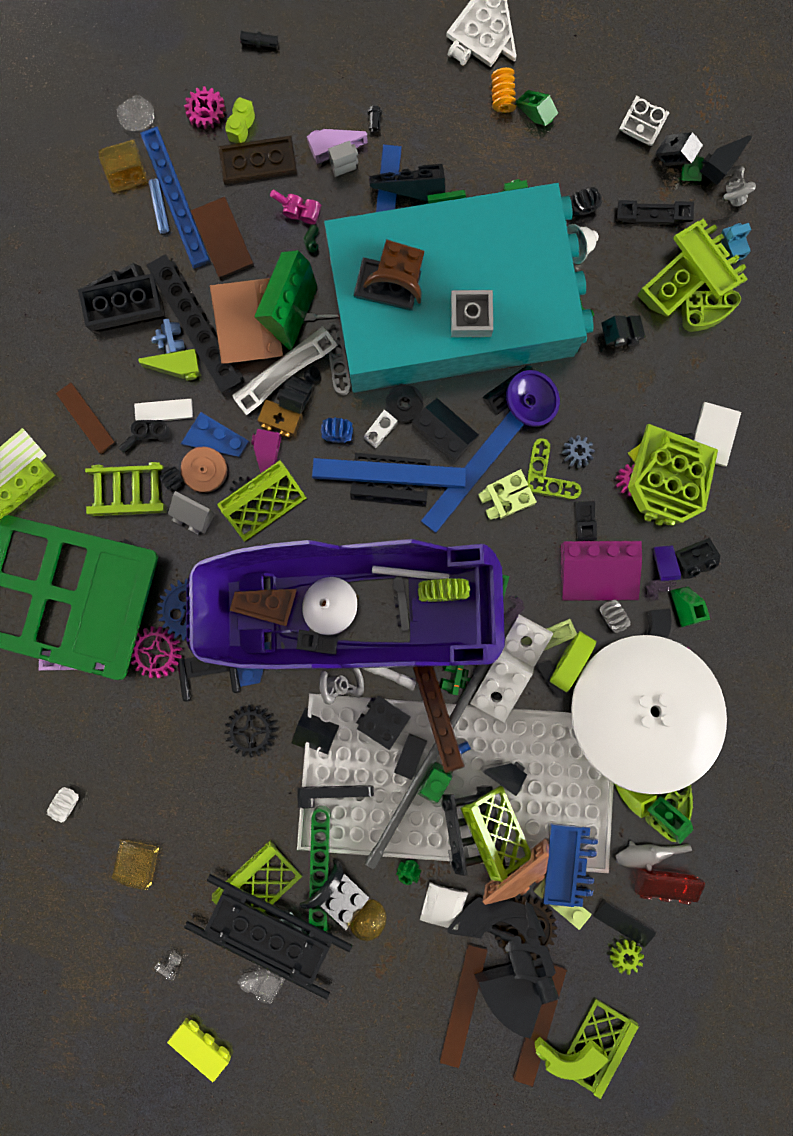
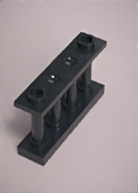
M492 786L476 787L477 793L475 795L455 799L454 794L442 795L443 800L441 804L445 811L453 859L451 865L455 874L465 876L467 875L466 867L484 863L481 855L465 859L463 847L473 845L475 841L472 836L461 839L460 827L466 826L467 823L465 818L458 819L456 807L475 802L493 790ZM482 803L479 805L480 813L485 815L487 804ZM492 807L490 818L496 820L497 810L495 807ZM488 821L487 825L490 833H493L495 822ZM496 838L495 848L497 851H500L502 840ZM505 857L503 859V866L506 865Z

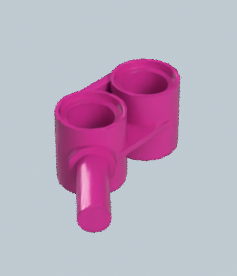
M275 190L271 191L270 196L284 207L282 212L284 216L298 219L308 224H316L321 209L319 202L307 199L304 204V200L300 196L288 194L285 197Z

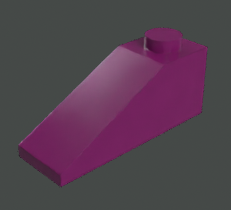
M257 429L256 434L252 436L251 444L254 445L253 448L260 473L277 462L281 435L278 432Z

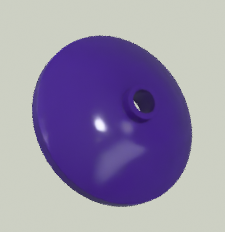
M526 370L514 376L508 384L506 391L507 404L511 413L520 422L529 426H542L556 416L559 410L560 397L557 387L548 376L539 371Z

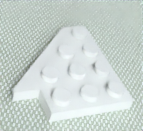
M471 0L446 33V37L452 41L457 40L459 45L467 50L470 49L472 55L490 67L501 53L514 62L516 60L507 0Z

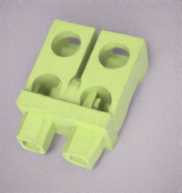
M521 469L486 486V489L478 494L482 504L491 500L494 507L486 510L489 520L498 517L502 519L536 504V500L530 487H527L528 483Z

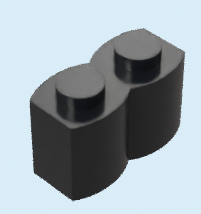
M292 376L290 380L286 379L283 390L280 389L277 400H279L278 406L301 414L311 397L314 383L296 376Z

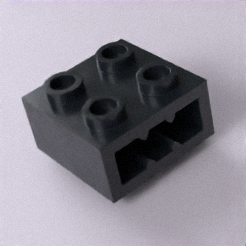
M378 695L377 698L372 697L367 704V707L370 709L366 715L362 713L356 722L359 725L357 730L390 750L411 716Z

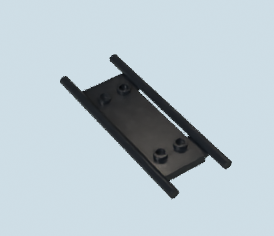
M210 874L207 882L224 891L205 929L189 921L186 922L184 928L327 1000L330 992L313 984L331 944L347 952H350L353 945ZM245 901H247V902H249V903H251V904H253V905H255V906H257V907H259V908H261V909H263V910H265V911H267V912H269V913H271V914H273V915H275V916H277V917H279V918H281V919H283V920H285V921H287V922H289V923H291V924H293V925H295V926H297V927H299V928H301V929H303V930L309 932L310 934L308 935V934H306V933H304V932H302V931H300V930H298V929H296V928H294V927H292V926H290V925H288V924H286V923H284V922H282V921H280V920H278V919H276V918H274V917H272V916H270V915H268V914H266V913H264V912H262V911H260V910H258V909H256V908H254V907H252V906L246 904Z

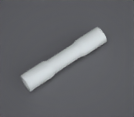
M362 668L394 681L398 685L412 691L417 683L416 679L399 674L388 668Z

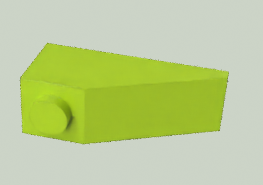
M195 349L138 359L144 368L178 378L194 380L197 376H202L198 353Z

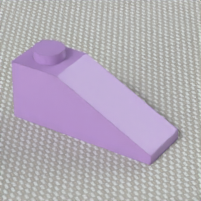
M323 129L320 131L315 130L307 136L308 145L316 164L329 159L328 148L350 141L351 145L355 144L356 148L368 143L366 131Z

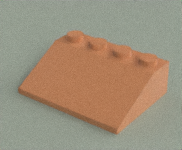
M270 278L210 285L221 363L283 356L281 342L254 317Z

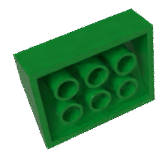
M299 250L281 252L254 316L289 350L293 349L318 288L311 264Z

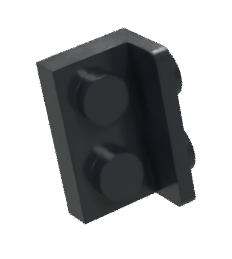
M710 538L675 552L677 561L683 570L684 579L696 577L706 570H713L720 563V554Z

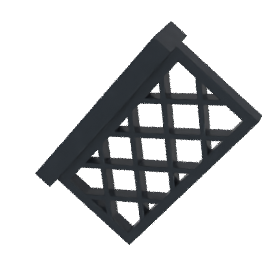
M355 453L354 461L367 459L369 462L375 460L374 462L386 461L387 463L394 462L397 464L400 462L430 466L431 461ZM352 481L350 498L352 500L426 507L428 486H424V492L415 491L412 485L407 484L400 490L396 489L391 483L380 488L374 482H368L364 486L356 485V481Z

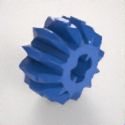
M336 417L323 420L321 425L322 438L326 441L338 443L350 441L353 434L352 422Z

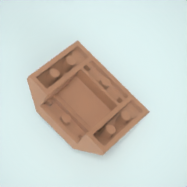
M545 838L531 849V859L502 882L494 880L488 882L485 885L482 902L487 905L516 897L518 894L523 895L530 889L529 886L532 883L542 881L547 870L549 840Z

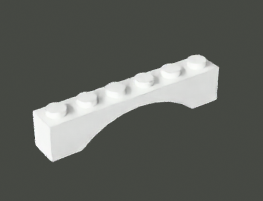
M322 326L234 393L232 396L235 402L246 415L262 404L286 379L308 364L322 358L338 345Z

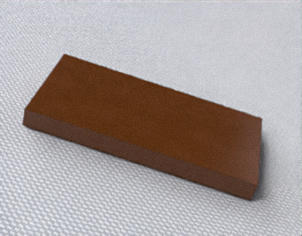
M225 197L191 210L219 279L254 266Z

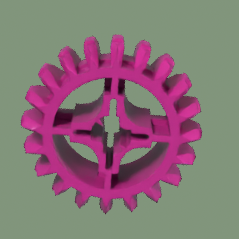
M151 626L150 632L145 628L143 629L144 635L141 633L137 634L139 640L136 639V646L133 649L135 651L131 656L135 657L136 660H133L131 664H139L135 670L140 671L143 669L141 675L145 676L149 672V678H153L154 674L157 678H161V672L164 676H168L167 669L171 672L175 671L172 664L178 666L179 663L175 659L182 658V655L177 654V651H181L182 647H176L180 640L173 641L174 633L168 636L169 629L163 632V627L159 626L156 632V628ZM156 636L150 647H143L148 639ZM162 638L169 644L170 652L163 649ZM158 648L157 650L164 654L155 655L147 650H156ZM142 653L148 655L150 667L144 662ZM162 657H169L165 665L156 668Z

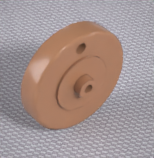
M197 447L189 451L183 458L181 476L185 484L192 490L202 493L212 492L224 483L227 477V463L217 450L210 447Z

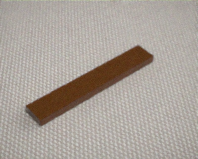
M434 666L413 667L445 773L464 768V762Z
M468 943L440 1057L441 1064L456 1068L460 1066L478 992V985L474 974L483 971L487 948Z
M553 964L556 974L552 978L559 996L567 969ZM558 1000L541 1005L530 1039L525 1037L513 1077L514 1081L533 1087L541 1058L536 1054L535 1041L539 1037L544 1041L547 1040Z

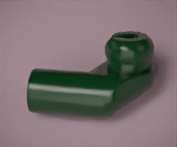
M315 225L310 226L303 238L306 249L311 253L316 252L319 248L315 240L319 228Z

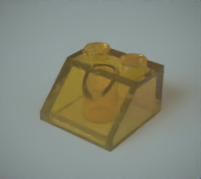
M121 839L112 879L128 887L147 890L151 886L159 847Z

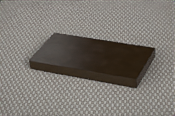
M291 135L218 146L224 184L297 174Z

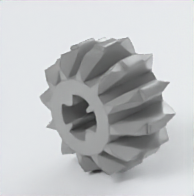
M608 601L600 607L604 620L614 633L622 632L630 626V620L618 601Z

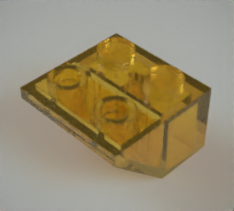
M134 139L98 150L99 159L112 193L148 183L141 156Z

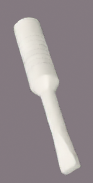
M307 313L304 321H314L319 318H338V315Z

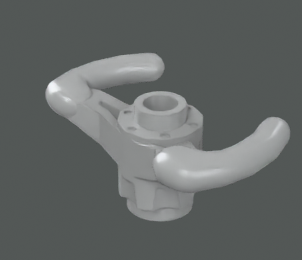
M740 165L731 167L724 177L733 175L726 183L727 193L724 195V199L729 200L733 206H740L746 203L748 194L756 188L755 182L746 183L744 181L745 168Z
M359 668L352 669L357 687L349 684L344 676L327 678V672H321L319 689L325 704H332L336 696L348 694L357 698L363 695L364 680Z

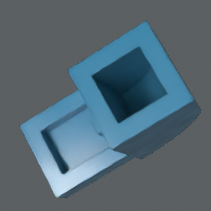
M738 223L722 230L721 234H723L724 239L721 243L730 254L726 258L727 260L735 255H738L740 257L739 260L746 258L751 252L746 236L751 231L749 223L743 225Z

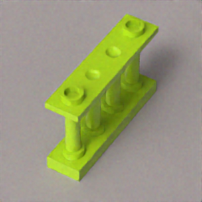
M158 462L148 463V466L103 468V465H92L91 468H85L87 474L94 476V503H92V506H86V514L89 516L167 513V505L159 500L158 472H161L165 467ZM132 473V501L128 505H123V502H121L120 474ZM139 473H151L150 504H142V501H140ZM113 474V502H111V505L104 506V503H102L101 475Z

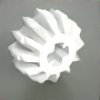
M61 788L49 805L47 815L55 821H65L78 801V794L70 788Z

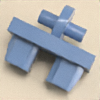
M163 319L161 330H155L156 336L151 338L152 343L158 344L159 349H164L165 344L166 354L184 351L183 340H173V335L181 333L180 323Z

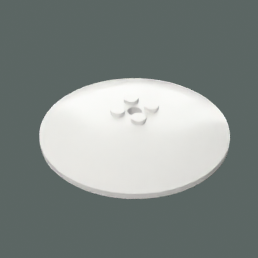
M652 635L631 636L604 647L583 668L576 682L572 697L573 729L585 757L602 776L629 791L643 794H663L691 785L713 765L725 739L727 724L726 706L717 679L705 662L694 652L680 643L667 638ZM653 706L659 709L658 717L652 716L650 712Z

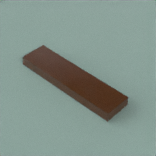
M69 383L56 393L100 454L116 444L72 383Z

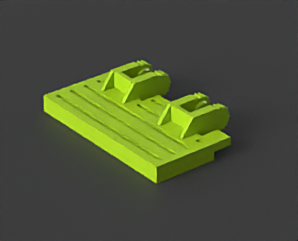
M702 219L676 234L673 239L714 296L719 299L748 280L744 273L740 274L747 267L743 264L735 270L732 268L731 265L735 264L740 257L735 255L727 260L726 258L730 254L722 243H719L724 239L723 234L711 239L709 235L713 234L718 227L713 225L705 230L704 228L708 224Z

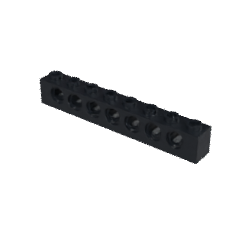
M164 254L146 265L150 273H153L157 285L223 396L225 397L243 387L241 380L244 378L239 369L234 370L231 364L234 362L221 363V356L216 360L211 359L214 353L220 354L218 338H215L213 335L215 329L210 321L206 323L203 318L206 314L201 305L197 307L194 303L197 299L192 290L187 291L185 287L187 282L183 275L177 274L176 269L178 267L173 258L169 260L167 255ZM167 275H173L170 280H164ZM177 290L182 291L181 295L174 296ZM191 306L190 311L183 312L184 307ZM195 322H201L198 328L192 327ZM205 337L210 338L209 343L202 344V340ZM223 369H229V373L226 376H221L220 373Z

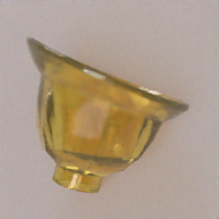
M368 899L350 924V929L356 938L370 941L382 933L386 924V913L383 906L376 900Z

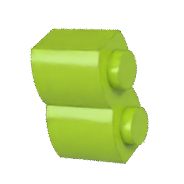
M239 97L233 105V114L228 118L225 126L229 141L236 144L246 141L248 128L255 119L252 102Z

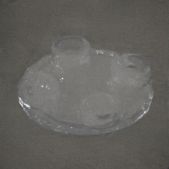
M134 95L117 107L118 120L126 130L132 132L142 131L152 124L154 109L151 103L143 99L141 95Z

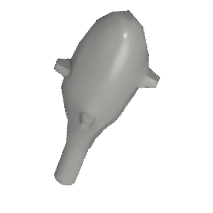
M629 841V846L616 855V861L624 867L646 868L648 871H651L652 865L661 862L673 854L691 852L692 848L690 844L671 847L653 844L635 845L633 841Z

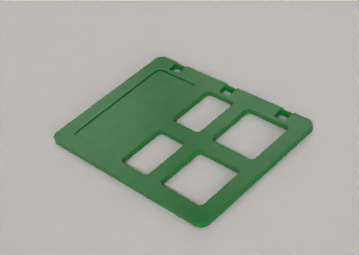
M10 515L3 516L0 520V586L29 593L32 595V600L22 635L17 637L0 632V648L114 680L124 679L128 671L157 565L158 554L153 550ZM13 531L47 538L48 540L36 581L2 572V566ZM64 543L87 549L84 565L75 591L52 585L60 551ZM48 599L71 605L70 615L60 647L36 641ZM43 648L51 650L50 656L42 655ZM96 663L104 664V670L95 669Z

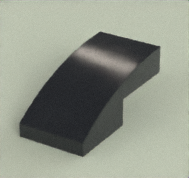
M595 501L575 502L577 541L597 540Z
M299 630L296 649L336 655L339 636Z
M409 733L394 773L412 780L427 740Z

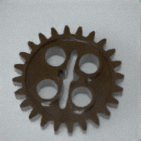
M522 895L521 901L514 897V902L526 905L525 902L532 904L538 920L543 921L542 929L546 937H538L540 945L548 947V944L554 945L551 937L555 938L557 935L552 930H556L558 927L552 924L556 921V918L549 917L553 913L552 910H546L547 904L540 906L541 900L539 898L533 902L531 895L528 900ZM504 922L497 923L496 925L498 926L495 927L502 931L514 928ZM517 930L516 936H519L522 940L521 943L524 944L526 939ZM496 935L494 936L495 940H501L498 943L499 948L506 947L509 943ZM530 952L531 956L536 961V954Z

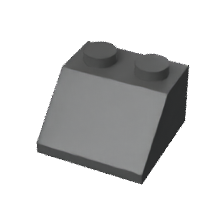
M176 491L173 494L168 515L173 517L171 521L180 526L183 523L188 525V530L199 534V532L205 534L215 516V513L209 508Z

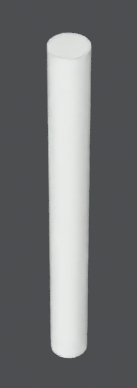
M373 566L372 573L430 580L449 579V574L382 566Z

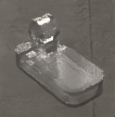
M174 952L169 956V963L166 966L158 961L154 969L170 981H173L177 974L171 970L174 966L179 965L182 956Z

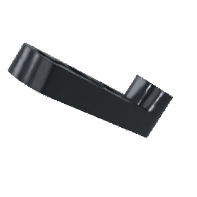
M373 785L309 786L297 788L298 808H314L315 798L374 796Z

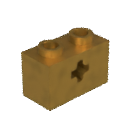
M265 400L257 420L261 428L267 431H272V429L279 431L280 435L286 438L290 436L295 437L303 417L302 413L298 414L279 407L277 403ZM280 417H282L284 422L280 421L279 424H277L276 419H280Z

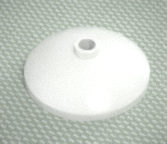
M326 577L316 581L307 590L302 603V613L305 622L313 631L323 635H334L345 630L352 623L357 611L355 591L346 581L337 577ZM326 600V605L322 606L323 601Z

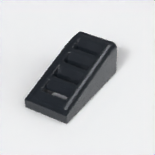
M546 660L536 664V670L554 696L562 698L561 689L550 682L554 673L552 662Z

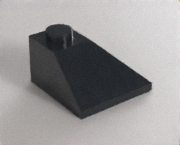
M509 761L481 767L483 773L515 796L519 793L527 777V774L523 772L526 768L518 762L512 764Z

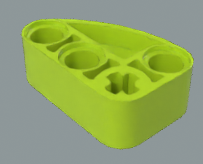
M731 290L717 299L711 291H695L682 303V324L684 329L694 332L717 325L741 302L740 294ZM707 299L713 300L715 305L709 304ZM726 299H731L733 305L729 304ZM689 318H694L697 324L691 323Z
M579 631L563 652L550 682L563 691L568 692L589 659L597 641Z
M691 785L685 787L682 793L674 791L660 795L665 800L671 799L672 806L689 820L691 819L693 809ZM651 814L645 817L646 822L659 834L671 842H676L674 838L668 836V833L653 820Z

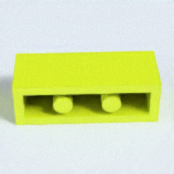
M187 1018L167 1042L212 1082L215 1081L231 1059L229 1051L225 1047H219L210 1034H204L195 1021H189Z

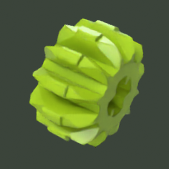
M624 939L623 945L617 941L616 945L618 948H611V951L615 953L610 955V959L614 961L612 966L618 968L619 973L626 971L627 975H630L631 969L634 972H638L636 966H643V963L640 961L644 958V955L640 953L642 948L636 946L633 940L628 943V940ZM625 954H628L630 957L628 960L625 959Z

